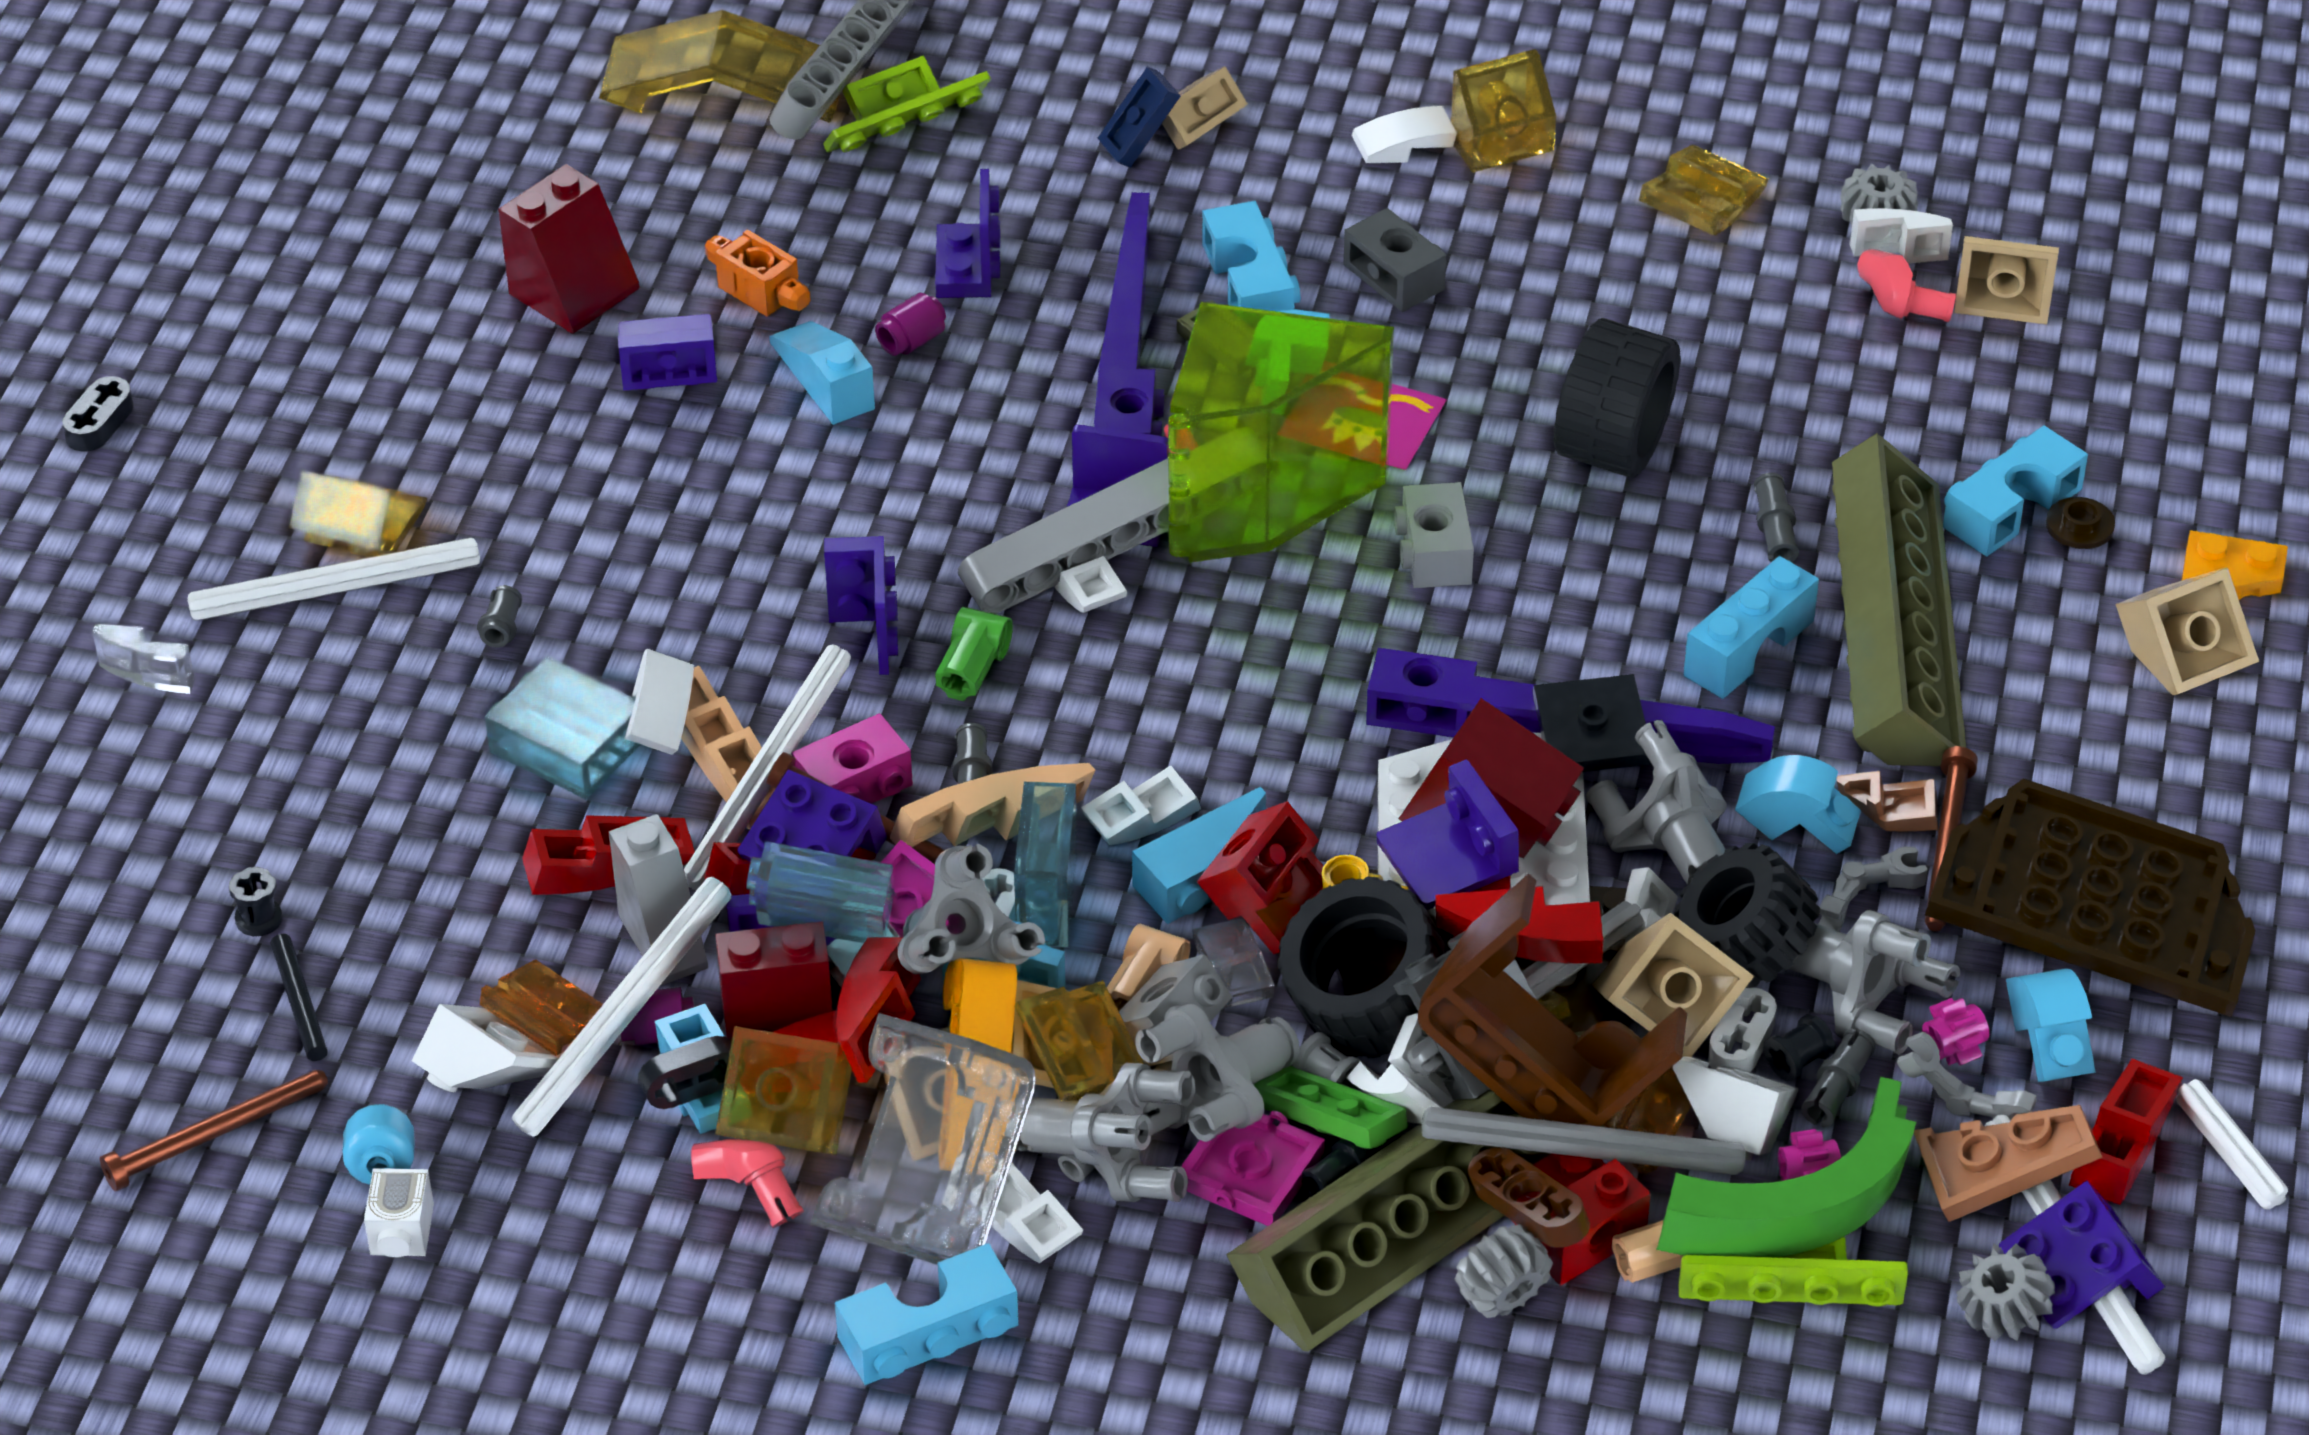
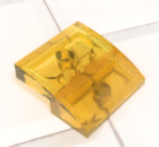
M1692 144L1669 156L1665 173L1642 184L1638 201L1716 236L1733 224L1750 208L1767 187L1768 178Z
M1103 980L1069 992L1063 986L1017 1001L1014 1006L1060 1101L1080 1100L1085 1094H1100L1116 1079L1122 1065L1125 1063L1144 1064Z

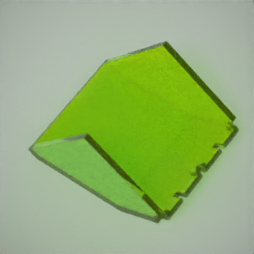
M1205 302L1200 303L1170 404V413L1176 414L1168 419V448L1174 452H1168V484L1170 486L1168 488L1169 521L1174 524H1169V553L1172 556H1188L1191 563L1269 552L1386 483L1389 470L1394 327Z

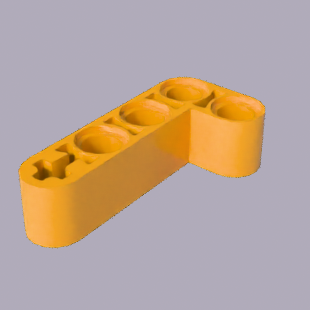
M959 958L949 962L946 968L943 984V1006L945 1010L951 1011L939 1145V1165L943 1171L990 1175L1000 1168L1017 990V968L1014 963Z

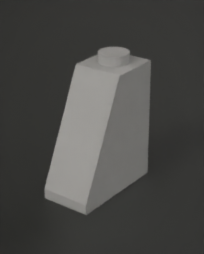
M658 814L609 831L619 918L642 957L691 898L679 849ZM701 936L660 986L708 968Z

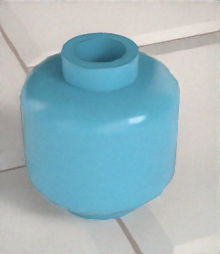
M384 1104L369 1105L358 1110L348 1120L343 1133L342 1152L344 1165L351 1176L361 1183L370 1185L373 1168L410 1169L414 1160L415 1136L414 1127L406 1114L395 1107Z

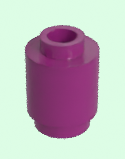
M919 292L882 315L881 322L875 326L876 337L883 349L890 355L897 356L900 353L907 355L944 332L946 313L942 304L935 297H929L925 293Z
M681 987L657 989L620 1034L622 1042L635 1040L636 1046L658 1043L655 1021L693 1008V996L683 997Z

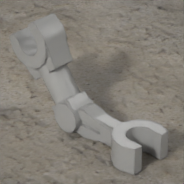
M1904 846L1881 856V862L1864 865L1862 862H1846L1842 867L1840 876L1837 878L1832 896L1827 894L1820 905L1822 917L1818 924L1840 932L1845 920L1848 904L1858 895V891L1866 889L1867 885L1886 882L1888 887L1917 889L1924 886L1928 869L1926 865L1916 867L1918 857L1916 847Z
M1921 1032L1907 1038L1905 1043L1913 1052L1900 1056L1897 1060L1898 1066L1908 1077L1916 1078L1923 1075L1932 1084L1938 1096L1946 1102V1107L1951 1113L1959 1116H1970L1971 1113L1992 1117L1993 1119L1997 1115L2004 1114L2012 1120L2016 1114L2033 1111L2037 1101L2036 1095L2022 1090L1998 1091L1996 1096L1975 1092V1088L1963 1084L1961 1080L1949 1073L1939 1063V1049L1930 1035Z

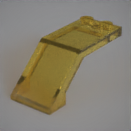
M719 10L616 36L612 44L599 99L641 113L649 96L715 81L777 104L790 80L820 45L731 12ZM839 96L822 115L820 120L831 122L836 111Z

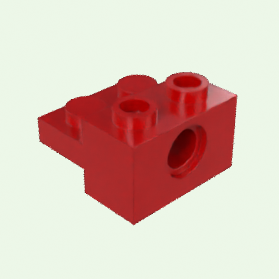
M1286 801L1248 815L1200 876L1197 883L1228 920L1242 916L1273 955L1280 953L1281 937L1285 935L1286 926L1292 916L1298 913L1301 909L1300 906L1309 898L1312 899L1323 889V865L1311 851L1319 839L1290 803Z
M1552 1153L1533 1164V1166L1577 1194L1583 1202L1590 1221V1229L1587 1235L1573 1245L1560 1248L1552 1247L1540 1240L1548 1251L1547 1255L1553 1262L1549 1273L1560 1286L1614 1255L1612 1250L1613 1236L1648 1225L1651 1193L1616 1158L1605 1163L1602 1159ZM1541 1192L1527 1193L1518 1198L1516 1202L1529 1201L1537 1197ZM1554 1211L1550 1214L1551 1219L1555 1217Z

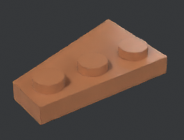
M2080 1105L2016 1114L2009 1123L1983 1126L1980 1120L1960 1123V1130L1937 1134L1934 1133L1932 1127L1914 1130L1915 1138L1940 1207L1948 1222L2102 1158L2087 1117Z

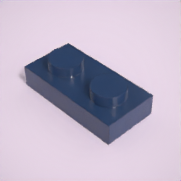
M1147 66L1098 136V140L1119 164L1131 168L1181 97L1180 94L1160 71Z

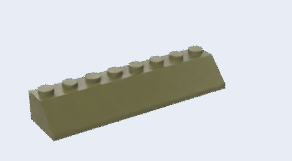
M1876 433L1832 462L1834 480L1832 490L1835 496L1837 515L1835 525L1838 530L1839 539L1838 559L1841 564L1842 575L1841 594L1844 599L1845 611L1843 624L1847 635L1848 647L1846 660L1850 671L1851 683L1849 696L1852 702L1854 718L1852 732L1857 744L1864 751L1872 752L1887 765L1941 766L1943 752L1950 747H1966L1939 484Z
M1586 1031L1574 1032V1033L1580 1037V1036H1581L1583 1033H1585ZM1491 1089L1475 1099L1454 1100L1444 1107L1446 1109L1522 1117ZM1624 1106L1601 1127L1629 1130L1635 1125ZM1420 1123L1226 1255L1251 1303L1303 1351H1310L1505 1216L1477 1196L1468 1174L1470 1161L1480 1152L1494 1148V1146L1427 1139L1422 1136V1123ZM1507 1148L1532 1165L1552 1154ZM1506 1175L1502 1177L1504 1182L1507 1179Z

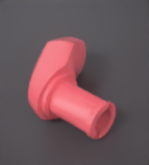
M1877 249L1866 250L1860 255L1857 263L1859 276L1872 287L1879 305L1885 312L1899 319H1902L1903 316L1907 317L1909 313L1950 322L1956 299L1955 293H1945L1916 286V281L1912 280L1913 273L1903 255Z
M725 1139L696 1143L692 1146L691 1162L694 1179H731L737 1183H745L746 1186L752 1185L770 1219L772 1228L787 1223L778 1204L779 1200L783 1204L788 1216L792 1219L804 1212L781 1170L785 1167L784 1161L786 1158L775 1145L761 1141Z

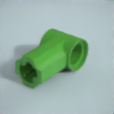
M962 607L953 624L951 645L935 673L936 686L946 692L949 698L965 701L967 697L975 696L993 661H1002L1008 652L1013 633L1012 619Z

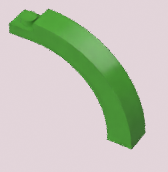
M1880 1077L1867 1130L1863 1137L1841 1159L1816 1172L1789 1180L1752 1184L1712 1181L1676 1173L1657 1250L1683 1256L1777 1258L1820 1248L1845 1237L1864 1225L1879 1212L1896 1188L1917 1123L1905 1119L1907 1106L1898 1104L1902 1082Z

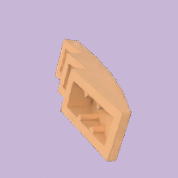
M700 665L694 667L690 700L681 739L704 774L727 803L762 747L750 726L742 727L726 697L718 698ZM771 787L746 826L749 830L776 788Z
M1090 763L1036 766L991 774L944 788L901 807L890 839L895 845L902 840L910 847H913L942 832L953 846H956L994 826L1002 837L1008 840L1081 802L1090 785L1095 769Z

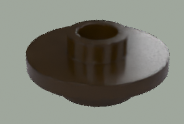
M2069 497L2059 500L2050 507L2047 513L2046 527L2049 534L2063 545L2077 549H2091L2099 547L2111 539L2115 529V518L2105 505L2096 500L2085 497Z

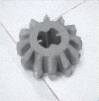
M1870 164L1868 170L1854 169L1852 177L1845 179L1841 189L1842 219L1851 222L1852 228L1854 209L1875 208L1917 211L1918 191L1916 189V182L1907 178L1906 171H1892L1890 165L1884 169L1877 168L1874 164Z
M1521 1224L1513 1225L1509 1228L1503 1226L1499 1227L1494 1234L1488 1237L1483 1235L1480 1243L1469 1247L1468 1256L1461 1259L1456 1266L1458 1272L1454 1280L1460 1287L1459 1291L1469 1305L1472 1304L1486 1318L1496 1317L1498 1314L1505 1316L1519 1305L1524 1307L1525 1301L1532 1296L1538 1295V1288L1547 1283L1551 1276L1549 1272L1553 1262L1547 1255L1548 1251L1540 1240L1535 1238Z
M2017 1243L2006 1254H2004L2001 1247L1993 1244L1991 1256L1985 1259L1973 1254L1972 1263L1975 1269L1959 1271V1281L1962 1288L1956 1292L1957 1302L1961 1309L1965 1311V1318L1969 1325L1975 1328L1976 1331L1984 1330L1987 1337L1992 1338L1994 1341L2007 1331L2009 1337L2018 1342L2020 1329L2026 1326L2039 1331V1321L2036 1316L2052 1314V1303L2049 1297L2055 1293L2054 1283L2050 1275L2046 1274V1267L2043 1261L2035 1253L2027 1255L2024 1248H2021Z

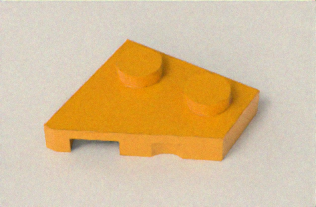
M2189 530L2181 581L2222 568H2228L2239 600L2250 595L2260 597L2281 593L2288 546Z

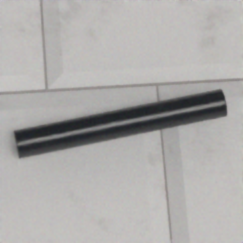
M278 934L271 939L270 944L306 1056L310 1061L322 1060L327 1056L328 1050L291 937L287 934Z

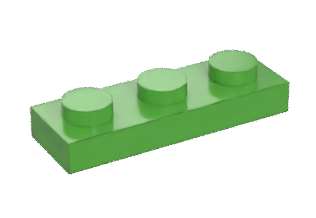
M1292 1066L1282 1068L1281 1071L1253 1084L1262 1096L1265 1110L1271 1112L1278 1111L1286 1116L1287 1119L1311 1126L1318 1132L1329 1133L1351 1141L1361 1148L1371 1149L1381 1146L1388 1138L1408 1128L1405 1107Z

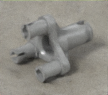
M1656 720L1654 721V726L1658 731L1657 733H1655L1649 722L1641 727L1635 735L1636 742L1642 747L1654 767L1653 783L1643 799L1630 811L1612 780H1605L1595 784L1587 792L1586 799L1592 805L1603 824V835L1612 851L1622 853L1631 850L1654 848L1666 850L1684 881L1689 885L1693 880L1692 875L1698 869L1702 870L1708 864L1709 859L1716 854L1718 856L1723 855L1726 850L1711 825L1725 812L1727 803L1717 787L1708 784L1697 766L1693 755L1682 753L1668 732L1666 724L1663 721Z
M976 844L975 847H972V845H958L945 849L939 854L935 862L934 886L931 899L923 907L913 910L906 918L903 926V938L898 946V958L901 965L907 971L914 974H923L959 958L1014 963L1017 966L1027 961L1029 957H1034L1042 951V949L1036 947L1045 944V937L1041 928L1031 922L1015 923L991 899L983 878L991 871L993 859L991 853L984 846Z
M1866 910L1847 934L1816 924L1817 929L1814 936L1806 942L1808 945L1803 955H1798L1792 961L1794 965L1789 969L1830 984L1833 998L1835 1033L1838 1037L1842 1038L1847 1030L1856 1029V1035L1852 1042H1855L1859 1032L1864 1031L1871 1036L1875 1045L1894 1051L1893 1053L1902 1054L1908 1047L1905 1043L1907 1038L1912 1036V1024L1906 1020H1899L1879 1013L1875 1009L1895 988L1899 986L1906 987L1909 984L1938 993L1942 997H1950L1955 992L1959 981L1948 977L1949 975L1959 977V966L1928 956L1931 939L1927 933L1917 932L1891 923L1887 915L1873 910Z
M1187 1004L1171 1011L1167 1016V1020L1139 1031L1136 1035L1135 1044L1143 1060L1148 1063H1156L1173 1053L1171 1071H1190V1075L1194 1076L1195 1094L1190 1105L1179 1106L1178 1104L1149 1102L1144 1107L1143 1114L1149 1117L1152 1130H1140V1135L1151 1136L1167 1127L1177 1129L1189 1123L1193 1134L1199 1140L1206 1142L1233 1127L1238 1129L1245 1128L1259 1121L1264 1113V1103L1262 1096L1253 1084L1281 1071L1283 1067L1287 1068L1293 1065L1296 1061L1300 1049L1299 1040L1294 1029L1281 1017L1273 1018L1272 1024L1270 1017L1261 1020L1258 1025L1257 1023L1252 1024L1225 1037L1221 1036L1210 1024L1207 1015L1201 1008L1194 1004Z
M1125 1063L1120 1068L1116 1079L1100 1094H1085L1079 1101L1015 1097L1006 1108L1005 1141L1013 1143L1011 1146L1012 1150L1075 1155L1076 1159L1082 1164L1094 1165L1107 1182L1110 1195L1115 1201L1136 1203L1141 1198H1152L1180 1202V1198H1184L1188 1185L1185 1169L1180 1166L1144 1165L1140 1160L1139 1150L1142 1151L1148 1147L1151 1136L1140 1135V1130H1152L1149 1117L1143 1114L1144 1107L1149 1102L1178 1104L1179 1106L1190 1105L1195 1094L1194 1076L1190 1075V1071L1151 1070V1067L1147 1064Z

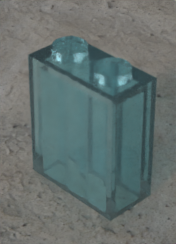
M547 656L533 671L526 673L519 684L502 701L496 702L485 716L489 751L586 800L641 745L625 739L635 699Z
M1024 782L1014 869L1015 921L1021 923L1031 922L1039 926L1044 933L1045 945L1069 947L1077 862L1076 784Z
M765 841L762 858L752 857L747 878V889H750L749 905L756 906L758 924L776 927L823 921L824 933L828 937L864 943L867 937H886L894 901L893 865Z

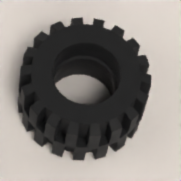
M1745 843L1740 849L1735 845L1726 849L1723 855L1718 856L1716 854L1709 859L1708 864L1702 870L1698 869L1692 875L1693 880L1691 883L1684 886L1680 894L1682 901L1675 906L1674 916L1754 976L1746 988L1757 987L1762 980L1768 983L1777 977V973L1783 969L1787 971L1794 965L1792 961L1798 955H1803L1808 947L1806 942L1814 936L1817 929L1814 921L1820 916V907L1816 904L1818 897L1810 885L1777 852H1774L1769 846L1764 844L1758 847L1755 843Z

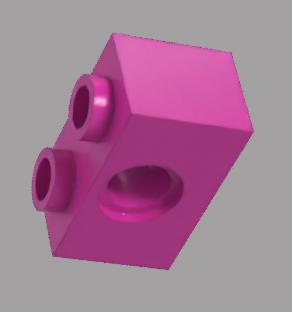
M880 713L791 752V756L796 758L794 766L837 790L871 804L885 797L895 795L913 785L911 750Z

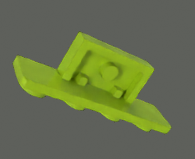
M923 55L849 83L842 92L856 121L832 130L823 145L827 152L839 148L844 153L849 152L866 143L867 137L880 133L881 137L891 136L901 131L906 126V122L919 118L920 122L930 121L941 115L947 106L957 103L960 108L966 107L983 97L982 91L991 78L988 72L985 71L940 88Z
M1843 1237L1820 1248L1777 1258L1684 1255L1681 1258L1678 1292L1680 1298L1699 1299L1702 1301L1810 1302L1817 1305L1843 1303L1868 1304L1876 1307L1901 1305L1904 1302L1908 1266L1903 1261L1847 1260L1846 1239Z

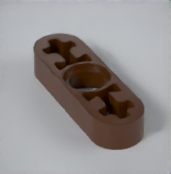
M1494 1147L1480 1152L1470 1161L1468 1174L1477 1196L1516 1224H1521L1528 1232H1531L1545 1244L1559 1248L1567 1247L1579 1242L1587 1235L1590 1229V1221L1581 1198L1513 1151L1503 1147ZM1506 1175L1507 1179L1503 1182L1502 1177ZM1541 1192L1537 1197L1529 1201L1516 1202L1518 1198L1527 1193ZM1554 1211L1555 1217L1551 1219L1550 1214Z

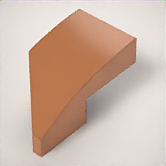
M1880 771L1837 775L1839 792L1849 798L1854 805L1885 831L1938 830L1937 791L1934 779L1883 784Z

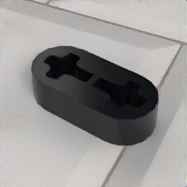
M109 376L96 380L68 410L62 422L66 443L70 448L82 452L100 448L131 414L134 408L130 385L125 379Z
M712 1036L651 1058L642 1066L638 1073V1083L652 1106L659 1109H668L733 1085L743 1072L744 1062L731 1040L724 1036Z

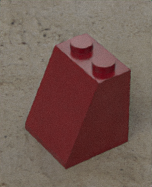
M565 164L498 209L509 294L568 332L574 334L640 289L639 280L599 184L571 166Z
M1480 698L1398 819L1404 821L1445 804L1444 794L1445 791L1449 790L1448 767L1467 759L1517 827L1519 857L1525 858L1536 841L1545 847L1560 826L1562 820L1554 815L1557 812L1564 817L1581 793L1573 785L1584 770V767Z
M823 921L715 934L726 1037L732 1041L737 1051L755 1040L792 1023L832 1011L829 961Z

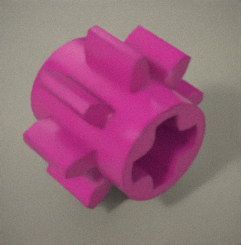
M1950 998L1929 1007L1934 1019L1923 1024L1922 1032L1930 1035L1936 1042L1940 1053V1060L1946 1058L1949 1066L1955 1063L1961 1066L1982 1057L1978 1044L1988 1041L1990 1031L1986 1017L1977 1005L1970 1004L1966 1006L1963 998L1955 1001Z
M1816 1129L1790 1132L1792 1145L1779 1147L1778 1167L1782 1181L1811 1174L1841 1159L1837 1142L1834 1139L1823 1141L1822 1131H1816Z

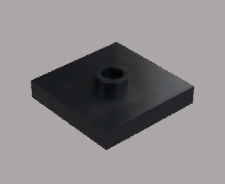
M1634 674L1533 685V700L1542 739L1584 767L1582 772L1651 765L1642 747L1635 740L1637 731L1646 723Z

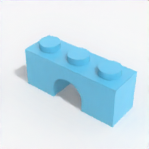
M1256 201L1202 210V246L1214 273L1228 272V305L1233 317L1253 331L1257 330L1261 322L1268 316L1283 310H1294V303H1299L1301 300L1298 280L1295 275L1289 276L1285 251L1282 246L1276 247L1271 220L1269 217L1263 218Z
M2043 425L2029 436L2019 438L2012 448L1996 459L1986 461L1979 471L1963 482H1956L1948 490L1944 499L1946 507L1943 528L1984 556H1989L2019 534L2024 499L2034 501L2049 510L2054 503L2072 497L2082 490L2088 453Z
M1778 556L1688 632L1683 676L1724 699L1754 673L1756 655L1767 637L1784 647L1814 621L1819 578L1785 558Z
M989 1243L938 1262L940 1299L931 1305L913 1307L903 1304L896 1299L887 1283L835 1302L837 1337L864 1385L883 1378L895 1377L908 1368L934 1358L946 1357L959 1348L985 1338L1000 1336L1008 1329L1018 1326L1017 1290Z

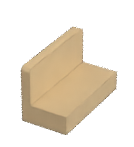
M1226 66L1196 80L1178 92L1181 97L1162 124L1179 150L1241 110L1248 103Z

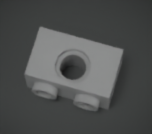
M1461 482L1403 486L1402 506L1394 507V525L1396 535H1404L1405 540H1400L1402 569H1410L1413 588L1472 585L1474 548Z
M1205 954L1162 965L1110 1021L1111 1037L1128 1063H1141L1152 1066L1173 1061V1053L1156 1063H1148L1143 1060L1136 1049L1135 1039L1137 1033L1167 1020V1016L1171 1011L1187 1004L1197 1005L1204 1011L1209 1022H1211L1231 1000L1232 995Z

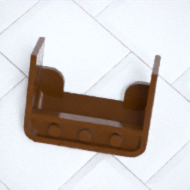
M1528 873L1467 928L1423 993L1418 1010V1021L1422 1030L1523 1118L1601 1127L1682 1059L1687 1012L1679 1006L1643 1038L1637 1036L1624 1024L1615 1021L1599 1022L1579 1037L1503 970L1515 959L1519 947L1518 933L1530 921L1537 880Z

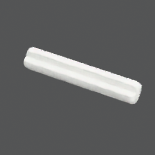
M2194 1079L2188 1084L2180 1086L2178 1089L2179 1094L2176 1097L2177 1103L2259 1205L2266 1210H2270L2276 1205L2284 1203L2288 1187L2204 1083Z

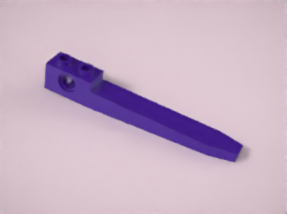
M1132 192L1124 224L1098 368L1094 427L1162 436V421H1155V417H1164L1165 390L1156 389L1155 369H1139L1149 242L1150 193Z
M1378 647L1367 689L1366 725L1454 738L1480 698H1482L1532 733H1541L1533 700V685L1535 684L1476 676V661ZM1640 700L1645 723L1650 722L1655 733H1657L1654 721H1663L1682 753L1693 755L1696 762L1730 764L1767 762L1771 760L1775 726L1722 711Z

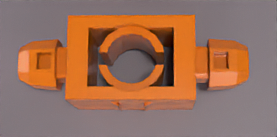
M748 229L734 241L720 235H715L706 242L705 254L708 260L716 265L718 287L766 317L782 306L794 311H801L809 305L810 291L798 279V265L795 257Z

